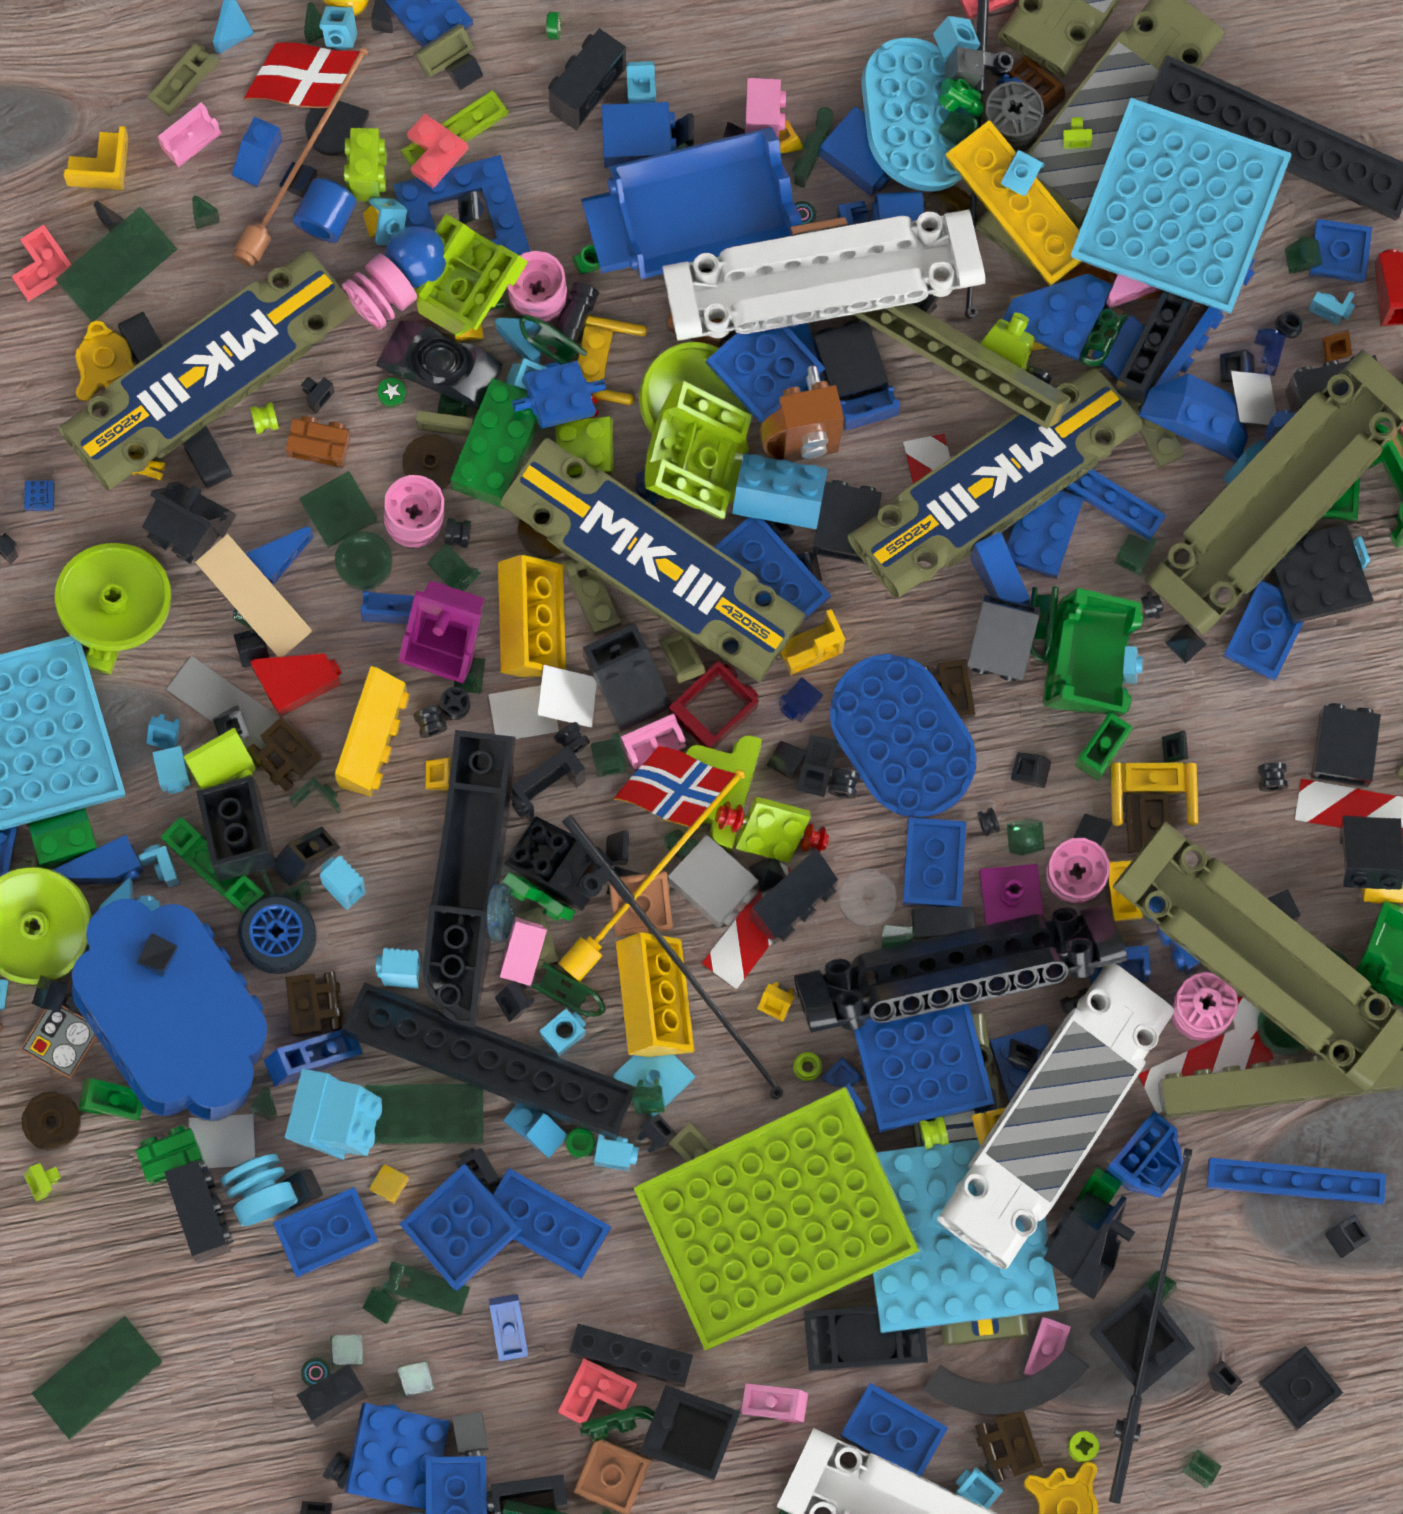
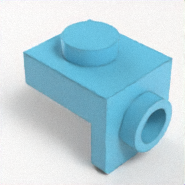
M628 62L626 64L628 104L656 103L654 62Z
M1125 646L1123 683L1137 684L1138 673L1142 674L1143 656H1139L1137 647Z
M974 1467L971 1472L966 1469L955 1482L958 1485L956 1489L957 1495L963 1496L988 1509L1003 1492L1001 1487L977 1467Z

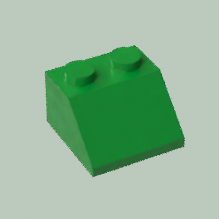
M86 808L29 823L35 851L42 868H58L98 848Z

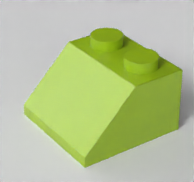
M235 728L183 756L200 790L253 776L252 773L256 771L255 765Z

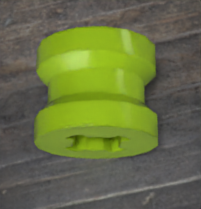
M272 402L266 403L264 407L260 408L256 406L250 407L257 435L262 434L266 429H279Z
M942 1116L936 1117L934 1121L930 1122L926 1120L919 1121L920 1134L925 1150L931 1149L935 1144L943 1146L949 1144L947 1129Z
M1081 1431L1070 1438L1067 1451L1074 1461L1085 1463L1097 1455L1099 1442L1094 1434L1088 1431Z

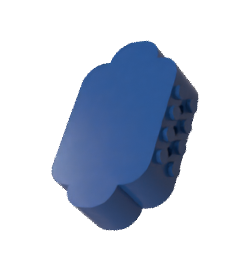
M120 899L97 911L87 926L88 948L79 957L73 968L72 997L76 1007L140 1103L151 1113L160 1116L175 1115L187 1108L195 1117L205 1121L222 1120L239 1110L247 1102L251 1092L254 1074L253 1066L260 1060L264 1051L267 1023L261 1012L263 1010L261 1002L256 995L250 996L245 988L247 982L239 971H233L229 965L231 959L223 947H217L213 941L215 935L207 923L202 924L190 909L176 904L164 905L151 912L146 905L137 900ZM151 933L178 946L177 953L164 977L137 964Z

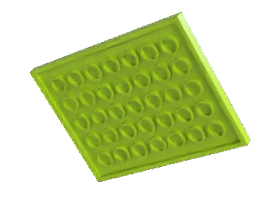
M846 1087L634 1187V1191L705 1351L921 1251Z

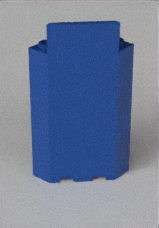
M772 127L609 166L611 175L610 178H607L609 192L581 199L601 273L631 267L632 270H637L641 279L663 274L662 266L686 261L688 263L694 262L695 258L702 253H710L715 257H720V253L727 248L790 237V227L802 225L801 214L793 203L790 177L782 165L779 139ZM748 197L747 207L742 209L740 206Z

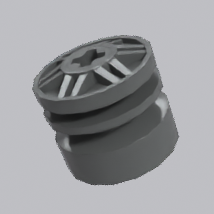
M1011 81L1000 84L992 90L986 101L982 125L990 120L1016 153L1018 150L1023 152L1034 144L1040 132L1044 112L1041 96L1033 87L1023 82Z

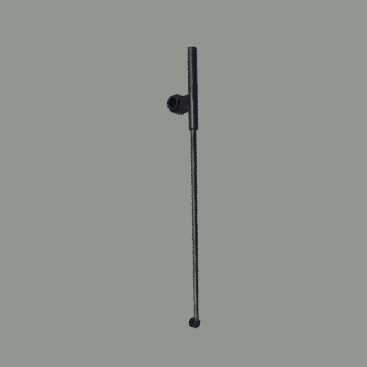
M978 0L976 35L981 44L977 50L983 51L984 76L974 89L979 91L981 95L985 93L986 70H990L994 75L1002 76L1013 67V58L1009 53L1004 51L996 54L987 52L989 0ZM981 115L974 118L975 131L981 127ZM971 189L970 213L974 229L976 230L977 196ZM973 286L967 287L965 316L968 319H972L978 314L977 309L972 306Z
M570 814L562 821L599 869L594 874L588 873L579 880V893L586 898H593L600 893L602 885L607 881L612 885L625 904L631 906L771 1085L770 1096L773 1099L780 1098L783 1094L782 1089L774 1082L640 908L629 888L573 816ZM587 882H591L593 884V890L587 887Z
M1185 1148L1183 1153V1166L1134 1394L1130 1397L1126 1418H1123V1420L1117 1419L1114 1437L1119 1438L1121 1445L1109 1502L1116 1504L1121 1503L1133 1442H1138L1141 1424H1138V1418L1142 1404L1141 1393L1188 1165L1193 1149Z

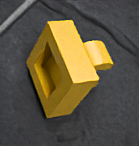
M776 981L773 985H767L757 1009L783 1022L795 996H793V989L791 988L788 992L779 989V982Z

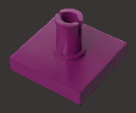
M1038 864L979 870L985 925L1034 914L1043 916Z

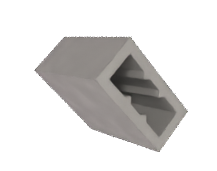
M708 835L698 843L668 876V883L718 928L724 923L728 926L738 916L739 912L737 909L743 902L749 904L759 892L756 890L759 880Z

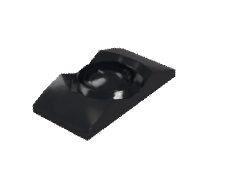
M400 321L379 357L376 366L479 410L491 379H497L503 364L478 346L446 338L432 326Z
M877 1306L804 1311L809 1371H836L928 1363L925 1328L881 1333Z

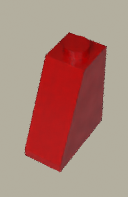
M1388 249L1379 253L1375 261L1381 326L1403 325V252H1399L1397 249Z
M325 653L254 659L250 662L252 670L279 717L340 685L338 676L342 672L334 659L329 661Z

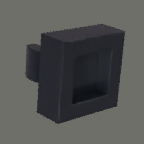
M307 377L301 384L303 387L302 391L308 395L306 398L307 405L315 413H318L335 393L333 383L325 377L318 384L310 377Z
M516 981L507 985L495 997L509 1022L518 1019L535 1001L534 998L526 1000L522 992L527 986L525 984L518 986Z
M657 1114L640 1127L643 1132L638 1135L637 1139L641 1141L648 1136L653 1141L652 1146L648 1149V1152L651 1153L668 1145L677 1134L660 1114Z

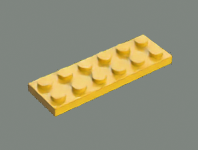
M989 120L947 152L945 157L1049 286H1051L1082 262L1071 258V253L1080 230L1037 178H1035L1026 196H1022L1001 184L1016 152Z

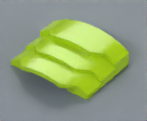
M445 213L435 229V232L441 237L445 246L443 255L446 262L445 270L437 280L427 281L420 285L418 289L413 288L417 294L419 314L454 335L460 336L471 328L475 330L479 328L491 307L496 306L509 284L514 286L528 261L506 247L499 246L479 235L462 222Z
M685 381L674 384L660 411L650 440L645 466L646 488L667 499H676L720 520L724 519L728 504L732 503L735 498L743 455L749 451L746 436L752 415Z

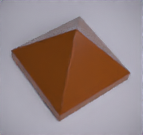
M1349 330L1322 338L1325 363L1352 355Z

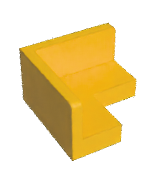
M119 126V133L99 132L97 158L69 156L68 168L64 169V178L67 186L123 190L129 140L125 126Z
M832 609L826 611L824 624L792 637L780 653L790 676L843 654L845 637Z

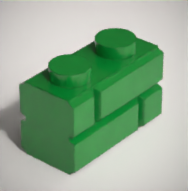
M1109 712L1078 757L1075 766L1099 781L1130 736L1133 727Z
M179 1126L169 1130V1136L158 1140L155 1136L140 1142L141 1147L135 1149L149 1185L165 1180V1171L199 1160L201 1165L205 1164L191 1128L185 1129V1126Z

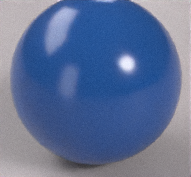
M409 226L399 230L389 240L385 250V256L403 273L412 287L417 289L427 281L437 280L443 274L446 266L445 258L443 257L445 246L441 237L432 229L424 226Z

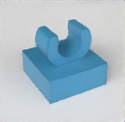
M163 714L159 715L158 718L152 716L148 725L146 744L162 749L176 747L180 728L179 719H175L173 723L164 720L165 715Z

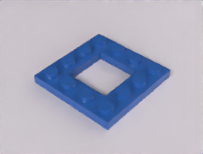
M501 155L451 168L434 188H431L418 178L393 184L397 201L407 209L405 227L424 226L435 231L436 228L429 206L456 199L473 191L477 193L482 191L496 239L490 241L499 246L506 247L519 256L523 253L531 252Z

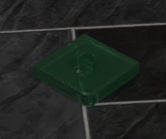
M349 471L299 498L327 548L377 521V517Z

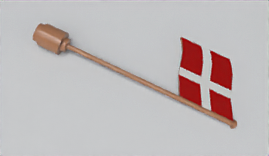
M275 43L243 98L244 100H269L303 108H327L261 225L257 223L253 226L247 225L236 243L233 257L241 264L253 267L254 263H258L271 241V237L268 235L269 230L265 227L364 56H368L366 48L361 47L358 51L329 50L302 43Z

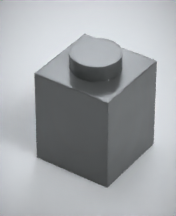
M956 47L945 62V79L951 78L956 81L958 78H961L974 89L984 76L983 51Z
M476 1412L452 1417L459 1455L483 1456V1451L489 1450L483 1413Z

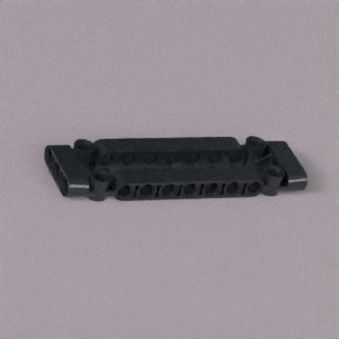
M1106 904L1080 910V916H1078L1075 909L1063 907L1052 913L1051 921H1047L1046 918L1039 914L1015 918L862 953L853 960L852 966L846 959H834L826 963V974H822L820 969L794 975V981L811 1033L839 1026L846 1030H856L863 1027L866 1020L870 1019L878 1023H885L1056 984L1063 981L1068 974L1077 978L1087 977L1094 973L1095 968L1127 961V955L1123 939Z

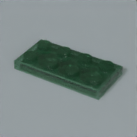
M140 206L60 274L55 281L90 322H94L178 249Z
M470 1084L365 1085V1089L382 1099V1113L376 1121L373 1145L484 1144L483 1089Z
M124 1316L31 1394L66 1437L71 1440L159 1367L163 1361L128 1318Z

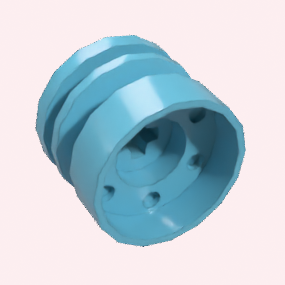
M269 1154L247 1160L221 1178L224 1188L232 1187L226 1192L228 1198L243 1197L233 1207L241 1227L269 1219L287 1210L297 1202L290 1182L275 1184V1181L285 1174L283 1167L274 1168L280 1163L277 1154Z

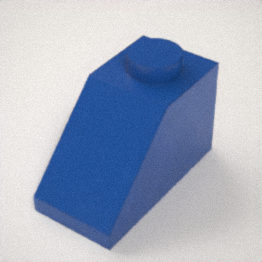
M257 117L253 118L242 139L232 172L233 177L258 187L282 142L279 127Z

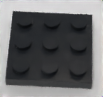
M1347 524L1306 533L1272 569L1291 625L1368 606L1374 601Z

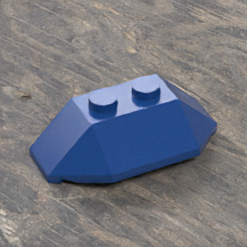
M1189 373L1149 389L1138 415L1234 462H1237L1242 456L1249 437L1245 423L1240 422L1236 397Z
M1153 1111L1105 1172L1122 1183L1121 1186L1127 1191L1161 1198L1180 1174L1183 1166L1181 1148L1177 1141L1179 1137L1177 1128L1156 1111Z

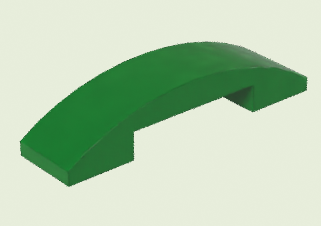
M181 816L160 837L189 867L242 914L252 903L265 895L245 875L220 882L212 868L207 841Z

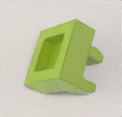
M1083 117L1071 118V130L1063 131V149L1091 148L1092 129H1083Z
M89 647L85 656L88 668L111 675L120 651H101Z
M41 1163L30 1166L24 1174L36 1202L47 1198L52 1190L51 1185L56 1184L57 1180L61 1178L56 1167L44 1172Z

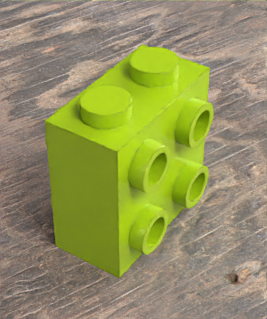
M351 128L350 138H345L347 164L344 165V181H346V188L353 194L356 201L369 202V198H381V192H386L384 166L387 165V149H385V138H380L379 128Z

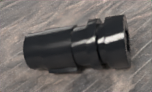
M580 282L573 283L570 290L571 295H568L567 308L563 309L557 324L559 326L558 330L575 343H577L587 321V315L589 311L593 310V303L596 302L599 295L598 290Z

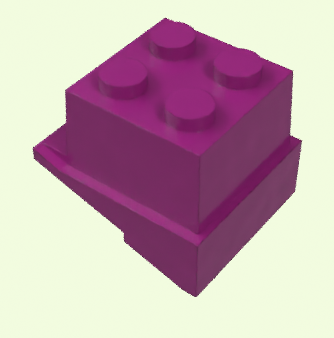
M431 580L424 593L416 590L398 662L464 684L473 662L485 598Z

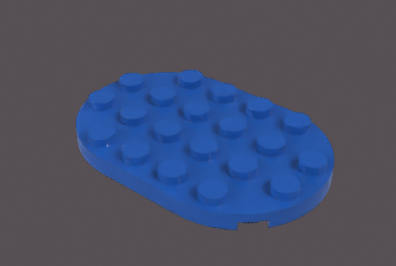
M882 654L856 663L841 677L834 689L831 702V726L836 739L874 798L890 811L912 818L935 816L956 805L967 793L974 779L977 762L976 749L967 727L933 675L915 660L902 656Z

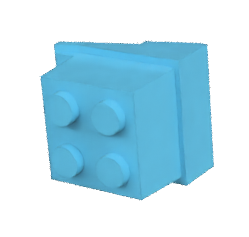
M302 1069L285 1138L344 1160L345 1153L368 1156L369 1149L372 1148L375 1141L374 1129L376 1121L382 1113V1099L360 1085L340 1081L328 1073Z

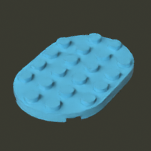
M898 38L882 44L871 55L863 69L861 85L869 146L880 167L897 182L908 188L920 191L944 190L962 179L946 159L945 154L975 131L973 115L966 112L961 106L954 112L948 111L939 102L938 96L942 93L941 85L945 80V62L947 61L943 59L939 47L917 38Z

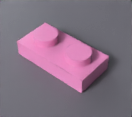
M1042 1317L1023 1373L1024 1375L1031 1376L1060 1355L1064 1349L1071 1326Z

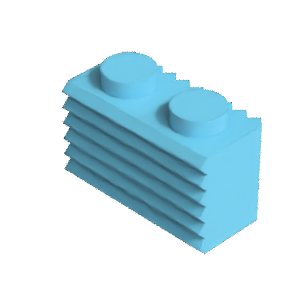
M338 856L336 859L331 857L320 868L322 870L320 878L323 886L346 910L366 893L363 877H360L359 873L352 869L347 860L343 859V856Z
M386 947L383 949V955H377L376 972L377 977L382 979L383 986L419 988L421 962L416 949L413 952L410 949L406 952L405 949L400 951L398 948L396 950L391 948L388 950Z

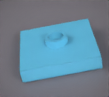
M634 1055L613 1075V1078L637 1087L633 1099L653 1117L664 1110L696 1076L675 1055L656 1057Z

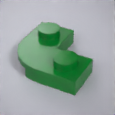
M508 872L503 880V883L511 888L509 891L511 895L521 901L528 898L538 902L545 907L543 913L556 921L559 918L571 921L576 913L575 910L546 890L537 889L535 885L525 878Z

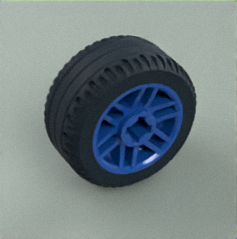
M275 894L260 898L247 908L239 923L238 938L244 955L253 966L267 973L282 974L298 969L310 958L316 945L317 932L312 915L301 902L287 895ZM277 930H280L281 934L278 938H274V934L277 933Z

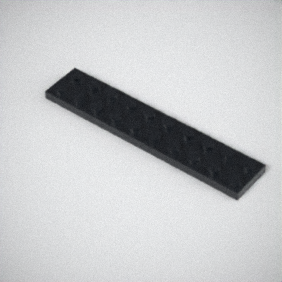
M1169 55L1163 58L1146 103L1292 153L1286 172L1396 221L1399 219L1403 209L1402 161Z
M365 982L341 1032V1035L591 1132L601 1134L612 1140H616L637 1089L635 1086L477 1025L475 1028L460 1025L438 1010Z

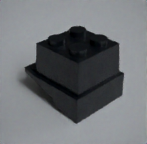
M176 481L168 483L165 488L156 489L151 492L150 496L156 500L142 528L148 533L147 538L151 540V543L165 551L169 546L178 558L191 564L193 560L197 561L210 550L219 536L222 538L225 536L236 514L201 495L202 491L192 485L191 488H188Z
M1088 1191L1081 1200L1076 1197L1044 1245L1049 1250L1043 1259L1072 1280L1070 1285L1093 1300L1116 1266L1121 1241L1117 1239L1118 1235L1129 1242L1135 1234V1231L1121 1223L1127 1200L1123 1195L1115 1206Z
M1147 1284L1089 1332L1134 1388L1155 1296ZM1161 1302L1142 1393L1195 1349L1167 1313L1168 1311Z
M665 1385L639 1453L714 1482L738 1421L740 1411Z

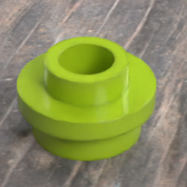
M803 1052L795 1058L793 1071L800 1080L806 1082L813 1081L822 1072V1061L812 1052ZM809 1062L813 1065V1070L805 1072L802 1069V1065Z

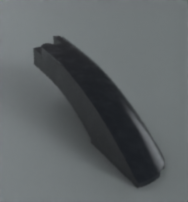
M455 730L441 847L429 908L423 977L429 997L442 1011L441 1013L460 1025L475 1028L491 943L488 920L491 924L489 928L492 934V922L494 924L497 905L495 901L492 906V902L495 898H498L494 891L491 898L490 894L495 886L499 888L514 772L513 757L516 737Z

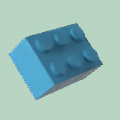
M744 454L736 486L732 514L817 529L828 469L816 465L793 463L788 460L766 458L756 454Z

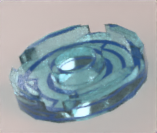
M496 883L493 885L488 899L487 927L489 937L493 942H505V938H508L513 924L514 913L512 906L508 904V899H512L513 896L509 893L511 889L506 884Z

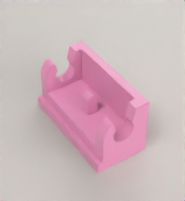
M201 102L161 133L158 139L162 150L179 168L221 135L222 132L216 119H212L209 116L207 108Z
M674 714L621 736L622 747L634 771L643 765L658 746L679 751L687 749L684 742L686 740Z
M514 917L499 969L500 978L531 986L547 932L543 925Z

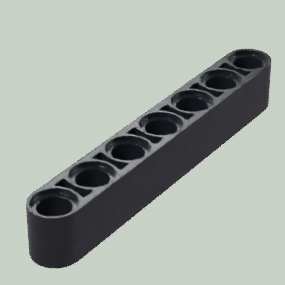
M143 311L118 323L120 332L128 342L138 364L163 347ZM207 426L182 443L207 489L233 476Z

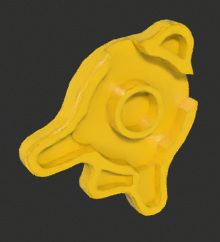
M93 321L89 324L84 341L76 349V364L81 374V379L76 389L77 398L80 401L90 400L99 386L107 388L116 379L135 367L133 355L126 339L113 333L102 321Z
M1093 1462L1083 1463L1074 1478L1067 1477L1063 1468H1056L1047 1478L1029 1475L1024 1480V1488L1037 1501L1038 1514H1098L1097 1499L1093 1493V1481L1097 1474V1466Z

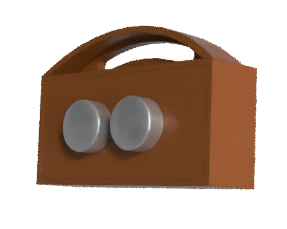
M816 366L807 368L809 376L806 377L809 391L800 392L799 387L784 390L783 396L779 397L778 410L767 417L760 426L759 433L763 449L772 459L795 462L839 451L844 416L836 385L828 386L827 381H820Z

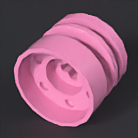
M532 251L523 253L520 256L528 261L514 286L510 284L507 286L511 309L518 318H520L521 314H528L550 323L561 315L567 304L568 293L563 266L557 258L547 252Z
M381 253L364 265L369 279L356 272L353 275L355 282L349 279L342 284L343 290L348 295L349 301L355 310L379 330L386 326L385 318L389 321L395 318V314L390 306L391 304L400 311H404L417 300V294L407 278L391 260Z
M408 475L399 478L389 487L385 495L384 525L388 535L398 544L415 548L428 545L438 537L443 527L444 497L441 489L432 480L421 475ZM413 513L418 514L415 519H410Z
M1086 838L1067 840L1061 843L1050 857L1046 868L1047 884L1051 892L1061 901L1069 904L1089 902L1106 885L1110 874L1109 859L1105 851L1094 841ZM1073 867H1077L1078 871L1084 872L1080 880H1077L1074 875L1070 876L1069 873L1072 872Z
M1203 972L1191 976L1184 981L1172 1000L1171 1006L1174 1009V1014L1172 1015L1173 1024L1181 1034L1191 1040L1203 1042L1215 1039L1226 1030L1237 1013L1238 999L1235 990L1214 973ZM1204 999L1210 1000L1208 1010L1203 1009L1202 1001Z

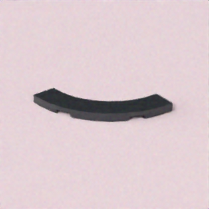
M1065 1348L1056 1359L1035 1374L1020 1380L999 1383L977 1382L959 1376L940 1365L922 1390L935 1399L962 1410L984 1414L1014 1413L1031 1409L1056 1398L1079 1380L1090 1365Z

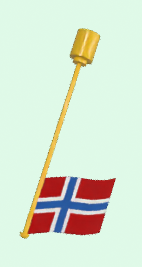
M658 746L613 798L614 800L635 804L666 821L690 827L633 893L635 896L634 900L638 898L739 779H744L745 774L742 770H736L735 773L709 766L679 750ZM624 904L594 939L590 936L586 940L580 937L558 964L581 982L603 956L599 952L602 946L598 943L630 905Z

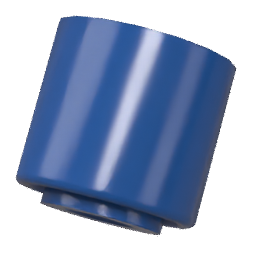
M314 178L311 180L292 218L293 223L314 238L329 243H336L339 241L357 204L356 198L346 187L333 180Z
M922 191L878 193L875 195V202H872V221L898 216H908L911 218V221H916L924 213Z

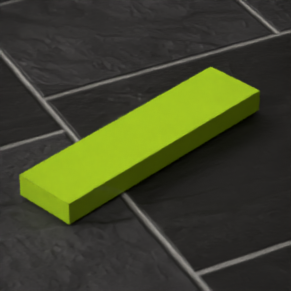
M491 90L441 123V125L463 141L468 142L509 115V111L496 93ZM414 142L401 149V154L411 167L426 152Z

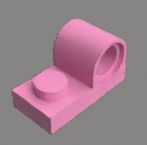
M746 1383L741 1413L803 1424L808 1393L799 1389Z

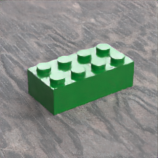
M494 378L491 379L450 479L452 490L505 509L500 505V502L519 475L539 426L538 419L530 408L514 412V408H512V400L527 397L526 390Z

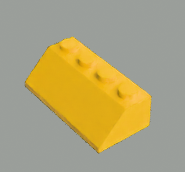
M519 555L498 562L501 673L517 677H542L544 665L566 670L563 565L526 555Z
M373 666L370 667L335 772L339 788L372 797L374 789L379 790L383 774L380 773L383 762L388 763L392 747L389 746L392 736H397L401 720L397 718L400 709H406L410 693L406 692V683Z
M639 932L616 941L628 1054L656 1057L694 1052L685 975L652 934ZM663 936L684 963L681 939Z

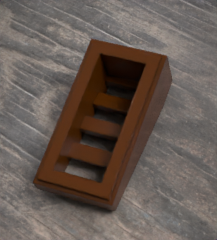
M1026 55L1006 73L1010 79L1018 77L1036 91L1045 84L1037 93L1041 96L1046 114L1065 98L1064 85ZM1028 68L1030 71L1021 78L1019 75ZM1036 76L1037 78L1029 84L1028 82Z

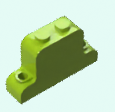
M744 736L739 741H735L732 753L700 745L690 747L686 753L709 766L733 773L736 770H742L745 774L744 779H739L702 822L711 825L709 837L729 854H732L738 830L732 833L728 825L723 830H720L718 823L715 822V815L720 805L723 806L726 801L730 802L732 809H735L740 804L744 810L762 745V739L754 736Z

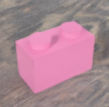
M748 78L745 133L772 127L779 139V130H785V114L780 113V108H785L786 91H781V79Z

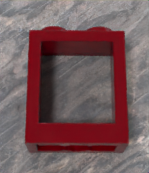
M719 660L669 706V715L674 714L678 724L700 746L715 749L758 708L759 703L757 692L749 684L744 686L737 679L738 674L728 664L723 665ZM718 677L746 706L713 735L686 707Z

